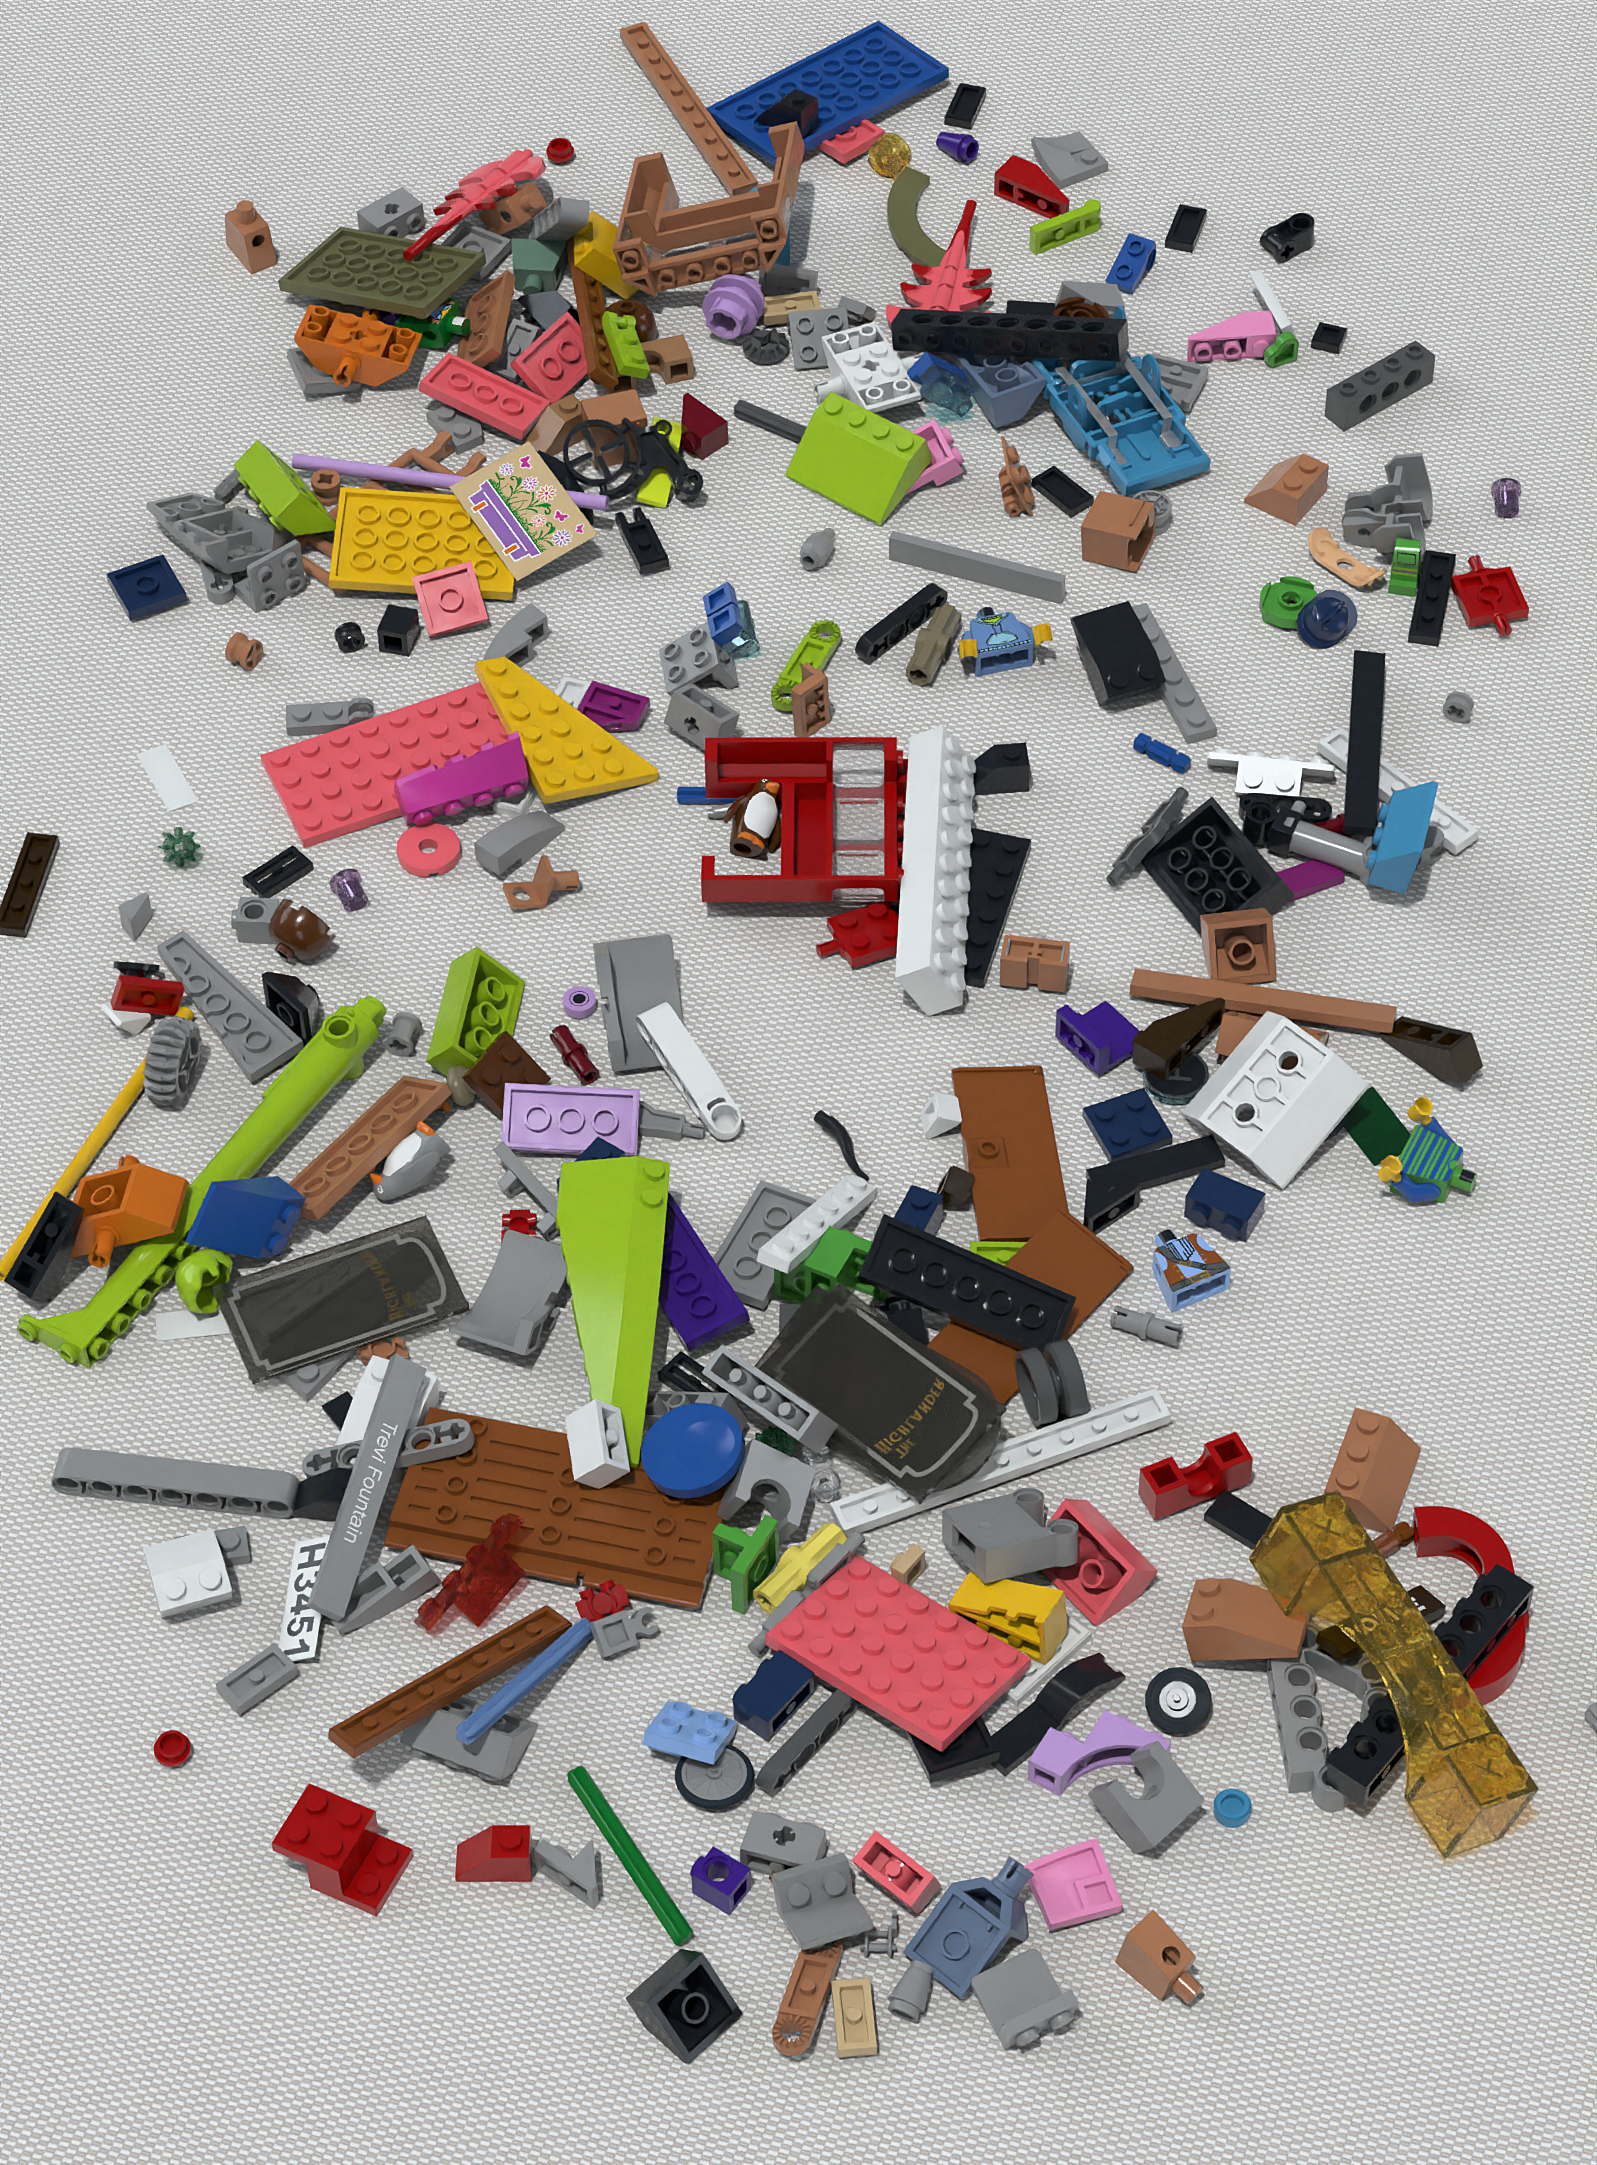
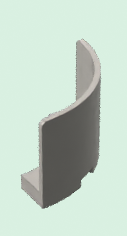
M662 934L593 943L597 982L600 986L601 999H607V1004L601 1005L604 1030L607 1032V1047L612 1071L661 1066V1063L641 1035L635 1018L637 1015L663 1002H667L684 1025L671 935Z
M507 1230L494 1266L480 1295L467 1314L459 1322L450 1326L449 1332L523 1356L532 1353L540 1346L541 1340L539 1337L542 1331L550 1332L557 1321L560 1309H557L556 1306L562 1293L569 1294L571 1291V1287L567 1284V1267L565 1257H562L560 1244L514 1230Z

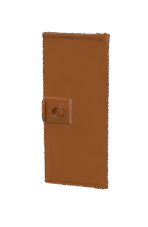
M1040 1065L954 1068L951 1070L954 1096L959 1100L962 1122L959 1125L963 1143L965 1171L972 1173L975 1177L971 1187V1196L979 1241L1027 1242L1060 1207L1069 1212L1043 1068Z
M1061 1207L1004 1265L1077 1297L1061 1339L1065 1340L1118 1284L1134 1270L1133 1265L1127 1259L1119 1255ZM952 1320L921 1352L935 1367L977 1397L975 1400L992 1415H996L1019 1390L1014 1361L1016 1352L1021 1350Z

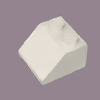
M213 1529L142 1548L161 1618L232 1599V1588Z

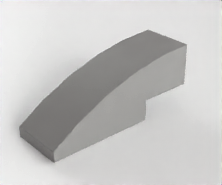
M533 604L527 605L502 627L491 642L483 660L505 656L520 668L534 659L533 648L549 638L547 615Z
M542 810L517 816L489 831L474 843L476 861L500 876L515 862L523 866L565 831V825Z
M412 1544L385 1566L378 1561L358 1576L344 1618L338 1622L331 1618L329 1619L338 1632L343 1634L378 1620L401 1608L441 1580L424 1556Z

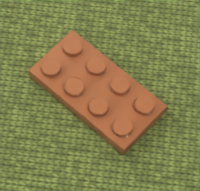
M507 270L468 297L464 318L470 320L471 327L466 336L460 335L456 356L481 368L490 362L497 361L503 353L502 346L507 332L506 325L511 312L510 305L514 295L513 289L516 276Z

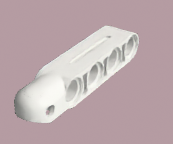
M663 1002L637 1015L635 1019L641 1035L694 1114L702 1119L710 1133L717 1139H733L741 1130L740 1110L669 1003Z

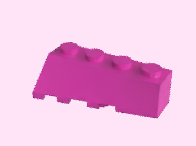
M518 731L507 735L509 741L498 746H494L492 741L481 745V750L470 757L462 753L451 757L450 760L444 763V767L438 769L437 765L433 764L395 779L394 793L406 826L413 823L423 825L432 821L433 817L443 814L453 816L462 812L466 807L473 805L483 807L492 803L496 798L503 796L512 798L522 794L527 789L529 776Z

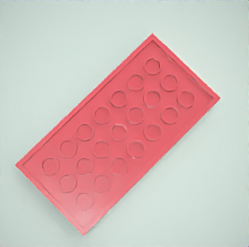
M478 682L262 754L260 757L262 765L303 847L307 848L402 816L394 793L395 779L433 764L437 765L438 769L444 767V763L450 760L451 757L461 753L470 757L481 750V745L492 741L494 746H498L508 742L509 739L483 686Z

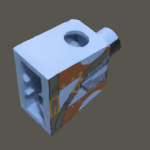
M1167 1229L1156 1236L1155 1243L1158 1248L1153 1251L1152 1270L1171 1313L1229 1289L1231 1267L1198 1234L1192 1233L1178 1239L1172 1230Z

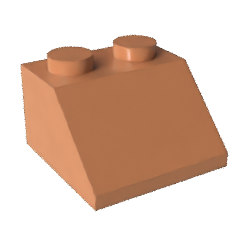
M1300 454L1279 462L1244 498V503L1296 526L1327 492L1329 465L1306 454Z
M1265 908L1200 915L1202 948L1209 979L1240 984L1277 980L1273 917Z

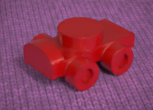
M510 1210V1214H502V1227H509V1230L536 1237V1230H530V1227H537L536 1213L531 1214L530 1210ZM501 1230V1244L507 1230Z
M613 1579L599 1584L601 1589L599 1593L595 1594L593 1588L579 1592L581 1600L575 1602L580 1617L592 1622L604 1618V1614L609 1612L612 1615L625 1610L624 1606L630 1604V1601L622 1583L615 1586Z

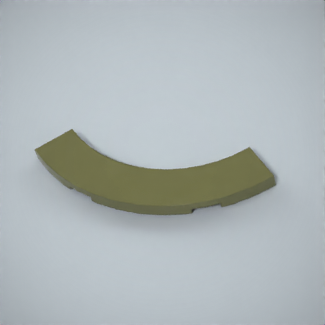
M906 166L894 181L889 192L887 201L889 231L897 247L901 251L904 250L910 256V261L914 264L939 267L946 250L934 243L925 234L916 216L917 203L924 190L930 185V176Z

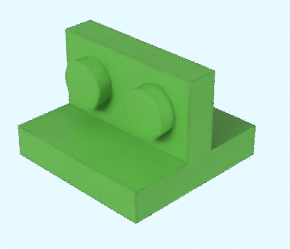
M767 1515L764 1516L752 1536L747 1535L740 1528L729 1527L720 1522L712 1533L714 1574L731 1581L732 1610L743 1615L747 1613L755 1600L753 1598V1590L774 1571L779 1562L778 1520Z

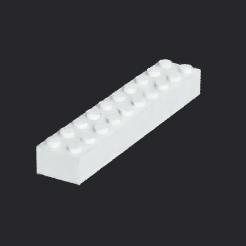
M943 725L911 736L909 739L902 855L904 875L901 877L895 971L896 980L927 1016L963 1005V990L966 988L964 965L967 964L965 945L968 939L966 924L967 916L969 915L967 903L968 891H970L969 867L972 865L970 844L973 841L971 820L974 818L972 799L975 795L973 779L976 765L973 758L967 755L960 747L958 739L951 735Z

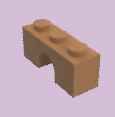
M683 334L641 343L650 372L659 374L663 378L665 385L694 379L693 356ZM616 366L619 383L612 390L606 388L607 393L613 394L632 389L637 391V377L619 374Z

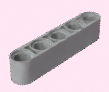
M557 198L532 217L529 225L528 239L567 241L586 227L590 211L589 201Z

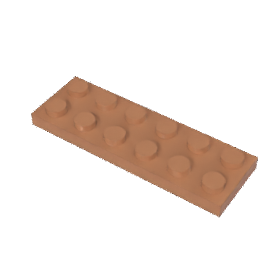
M403 1076L289 1183L290 1186L306 1197L301 1208L300 1217L319 1220L328 1215L331 1208L342 1197L350 1194L354 1186L364 1176L373 1172L376 1165L383 1158L390 1154L403 1139L416 1130L417 1122L420 1120L423 1122L431 1113L441 1108L442 1103L452 1094L447 1083Z

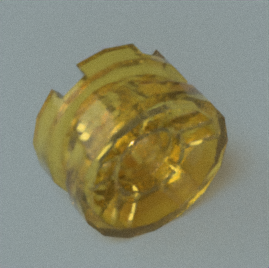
M884 133L867 151V154L870 156L868 162L871 168L880 176L888 179L896 177L912 159L908 144L903 138L893 133Z

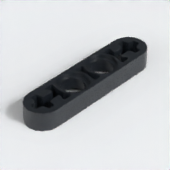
M935 583L925 586L865 632L856 644L855 653L869 663L876 661L933 616L936 608L946 603L947 591Z

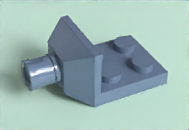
M1009 1856L1006 1864L993 1880L980 1877L952 1883L903 1953L912 1960H918L933 1968V1977L961 1999L966 2000L972 1992V1978L989 1968L1008 1939L1013 1937L1025 1942L1029 1936L1025 1906L1017 1898L1029 1879L1031 1880L1034 1876V1873L1028 1868L1025 1869L1024 1865Z

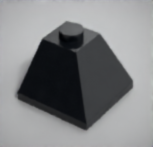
M265 972L262 974L266 1007L303 1040L305 1047L316 1035L320 1017L318 1008L319 996L316 990L309 984L305 985L296 976Z

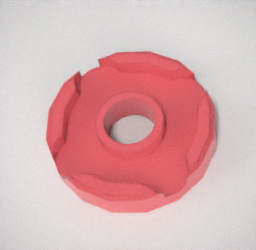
M426 823L412 826L403 832L397 841L396 851L399 863L407 872L420 877H430L429 874L437 872L438 875L445 874L455 867L460 859V840L457 834L445 825ZM425 848L436 849L434 852L431 853L422 852V850Z

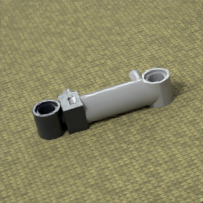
M1253 800L1246 805L1241 831L1252 844L1260 845L1267 843L1266 849L1284 856H1288L1289 852L1293 851L1358 875L1361 882L1369 887H1379L1367 883L1370 870L1365 868L1370 850L1375 851L1376 846L1371 845L1373 836H1366L1362 843L1302 821V816L1306 809V805L1302 801H1295L1291 809L1282 806L1278 814L1276 807L1266 800Z

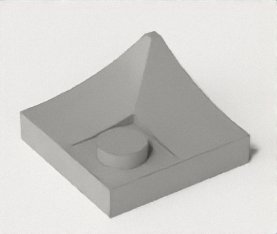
M1080 131L1059 137L1031 138V145L1035 154L1059 189L1108 172V161Z

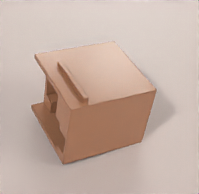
M636 389L581 400L582 422L599 419L608 421L620 429L623 426L621 420L626 417L635 428L648 427V419ZM589 427L588 429L596 443L595 450H590L584 437L583 441L587 451L593 454L591 461L594 468L599 469L596 462L597 456L603 457L607 467L622 464L624 461L623 446L605 454L600 453L601 446L618 439V437L605 428ZM626 432L624 435L629 444V461H636L635 443L629 432Z
M1100 491L1081 525L1082 560L1137 572L1155 538L1154 503Z

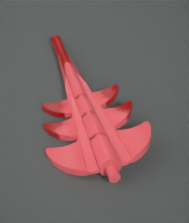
M525 149L523 152L516 150L504 161L499 160L488 163L469 173L458 182L459 188L444 197L446 202L433 209L436 216L445 215L403 252V257L407 261H411L473 211L494 209L496 203L493 197L512 196L517 192L514 181L534 180L542 175L546 169L543 159L540 156L533 157V152L530 149Z
M974 200L966 201L960 223L940 266L911 265L915 277L921 282L930 285L900 283L903 297L907 302L917 307L902 308L891 304L887 305L886 317L890 328L891 322L900 309L962 311L976 308L992 296L991 288H964L979 285L992 276L990 268L966 269L971 223L977 206Z

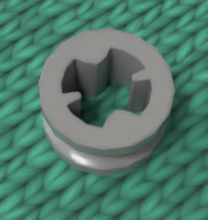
M1452 692L1447 696L1442 711L1447 719L1462 723L1469 719L1474 702L1466 693Z

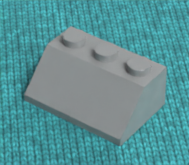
M461 1696L404 1729L400 1743L410 1746L411 1751L415 1754L427 1757L435 1755L445 1759L444 1763L450 1767L458 1769L468 1767L479 1771L478 1776L483 1779L499 1781L515 1772L537 1730L538 1723L506 1713L473 1743L466 1745L462 1740H457L455 1736L457 1733L456 1727L479 1708L482 1703Z

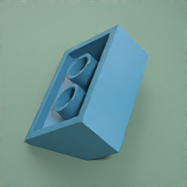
M1431 781L1392 793L1388 804L1382 803L1377 817V822L1382 823L1381 827L1376 826L1371 845L1376 846L1375 851L1370 850L1365 868L1370 870L1367 883L1405 894L1422 855L1439 783Z

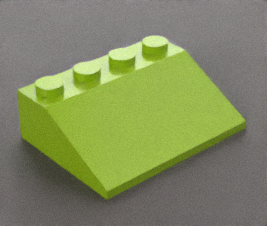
M830 392L813 413L785 476L797 484L881 526L933 458L926 439Z

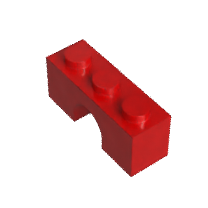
M1233 1432L1205 1443L1201 1457L1187 1467L1179 1468L1171 1456L1140 1468L1138 1494L1153 1519L1157 1520L1216 1497L1224 1490L1231 1491L1251 1482L1253 1457L1237 1432Z

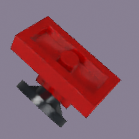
M114 961L113 968L118 969L125 976L119 975L110 1001L113 1010L175 1016L185 990L182 982L145 978L150 972H159L160 965Z

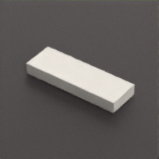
M1258 269L1251 273L1250 276L1267 310L1271 311L1273 320L1280 333L1292 332L1297 338L1291 322L1262 271Z
M1067 1613L1068 1634L1063 1642H1060L1053 1658L1046 1665L1031 1659L1030 1669L1002 1695L1016 1707L1024 1702L1092 1640V1633Z

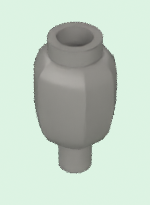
M825 528L823 532L812 533L806 539L800 550V562L805 568L822 567L826 563L834 547L833 538L835 532L832 528Z

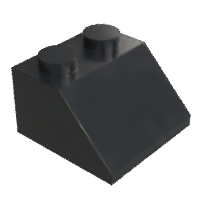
M685 1949L677 1951L625 1998L645 2029L685 2064L690 2063L743 2014L702 1952Z

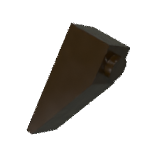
M1219 997L1153 1021L1144 1031L1140 1030L1135 1035L1132 1041V1063L1165 1082L1221 1025L1226 1000Z
M1401 1016L1395 1021L1391 1034L1380 1033L1381 1040L1438 1079L1462 1084L1470 1080L1472 1075L1483 1067L1473 1034L1470 1032Z

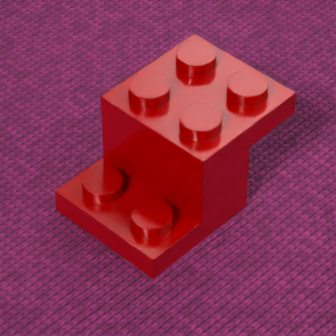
M310 1783L272 1841L273 1851L306 1865L311 1889L376 1917L413 1858L412 1848L379 1835L376 1811Z

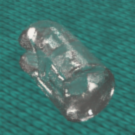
M827 1444L824 1445L819 1454L807 1446L801 1448L804 1463L816 1469L810 1487L815 1503L826 1507L830 1506L831 1502L840 1500L842 1495L841 1480Z

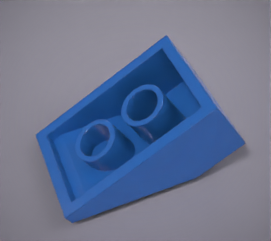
M279 1176L212 1182L185 1241L190 1245L254 1258L280 1256L287 1246V1239L294 1224L300 1218L301 1208L306 1197Z

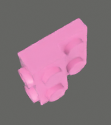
M933 419L912 431L914 434L926 439L933 460L906 494L932 480L938 487L963 473L960 464L965 461L956 446L951 449L950 445L954 443V440L947 427L941 429L937 421Z

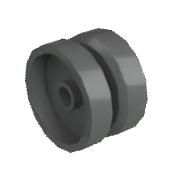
M1061 1339L1047 1343L1043 1354L1035 1347L1016 1352L1014 1365L1019 1392L1027 1414L1035 1426L1040 1427L1055 1423L1059 1412L1068 1419L1087 1412L1088 1399L1083 1373L1074 1349L1068 1340Z

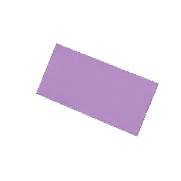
M505 1083L502 1141L512 1152L581 1155L597 1137H600L625 1151V1157L637 1156L640 1090Z

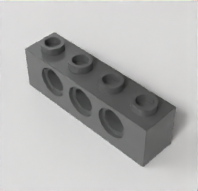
M1415 340L1327 389L1324 416L1343 432L1349 430L1433 382L1436 356Z

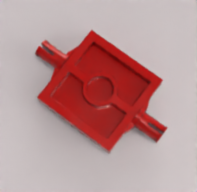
M1473 555L1468 559V564L1472 571L1466 574L1451 576L1450 585L1469 627L1494 623L1501 636H1504V634L1508 636L1512 632L1508 620L1528 617L1529 607L1510 566L1497 569L1485 568L1480 556L1476 555L1474 558Z
M883 900L827 918V928L833 940L816 944V952L819 958L838 952L847 959L851 968L896 955L899 916L895 914L888 901Z

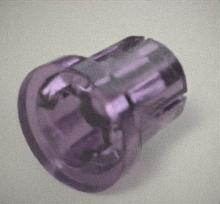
M1502 478L1492 484L1491 495L1494 498L1495 514L1498 517L1509 519L1519 513V497L1522 492L1519 481L1512 478Z
M356 869L342 870L336 873L329 882L332 892L338 895L347 912H353V910L355 912L362 909L368 901V897L361 885L362 878Z

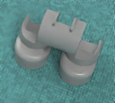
M1422 453L1395 455L1384 466L1388 484L1381 485L1371 491L1348 493L1345 502V513L1342 517V527L1346 538L1352 544L1359 547L1375 546L1377 552L1382 554L1394 553L1397 537L1421 540L1420 562H1423L1426 551L1423 521L1430 520L1433 511V496L1429 475ZM1401 511L1402 514L1395 515V512Z

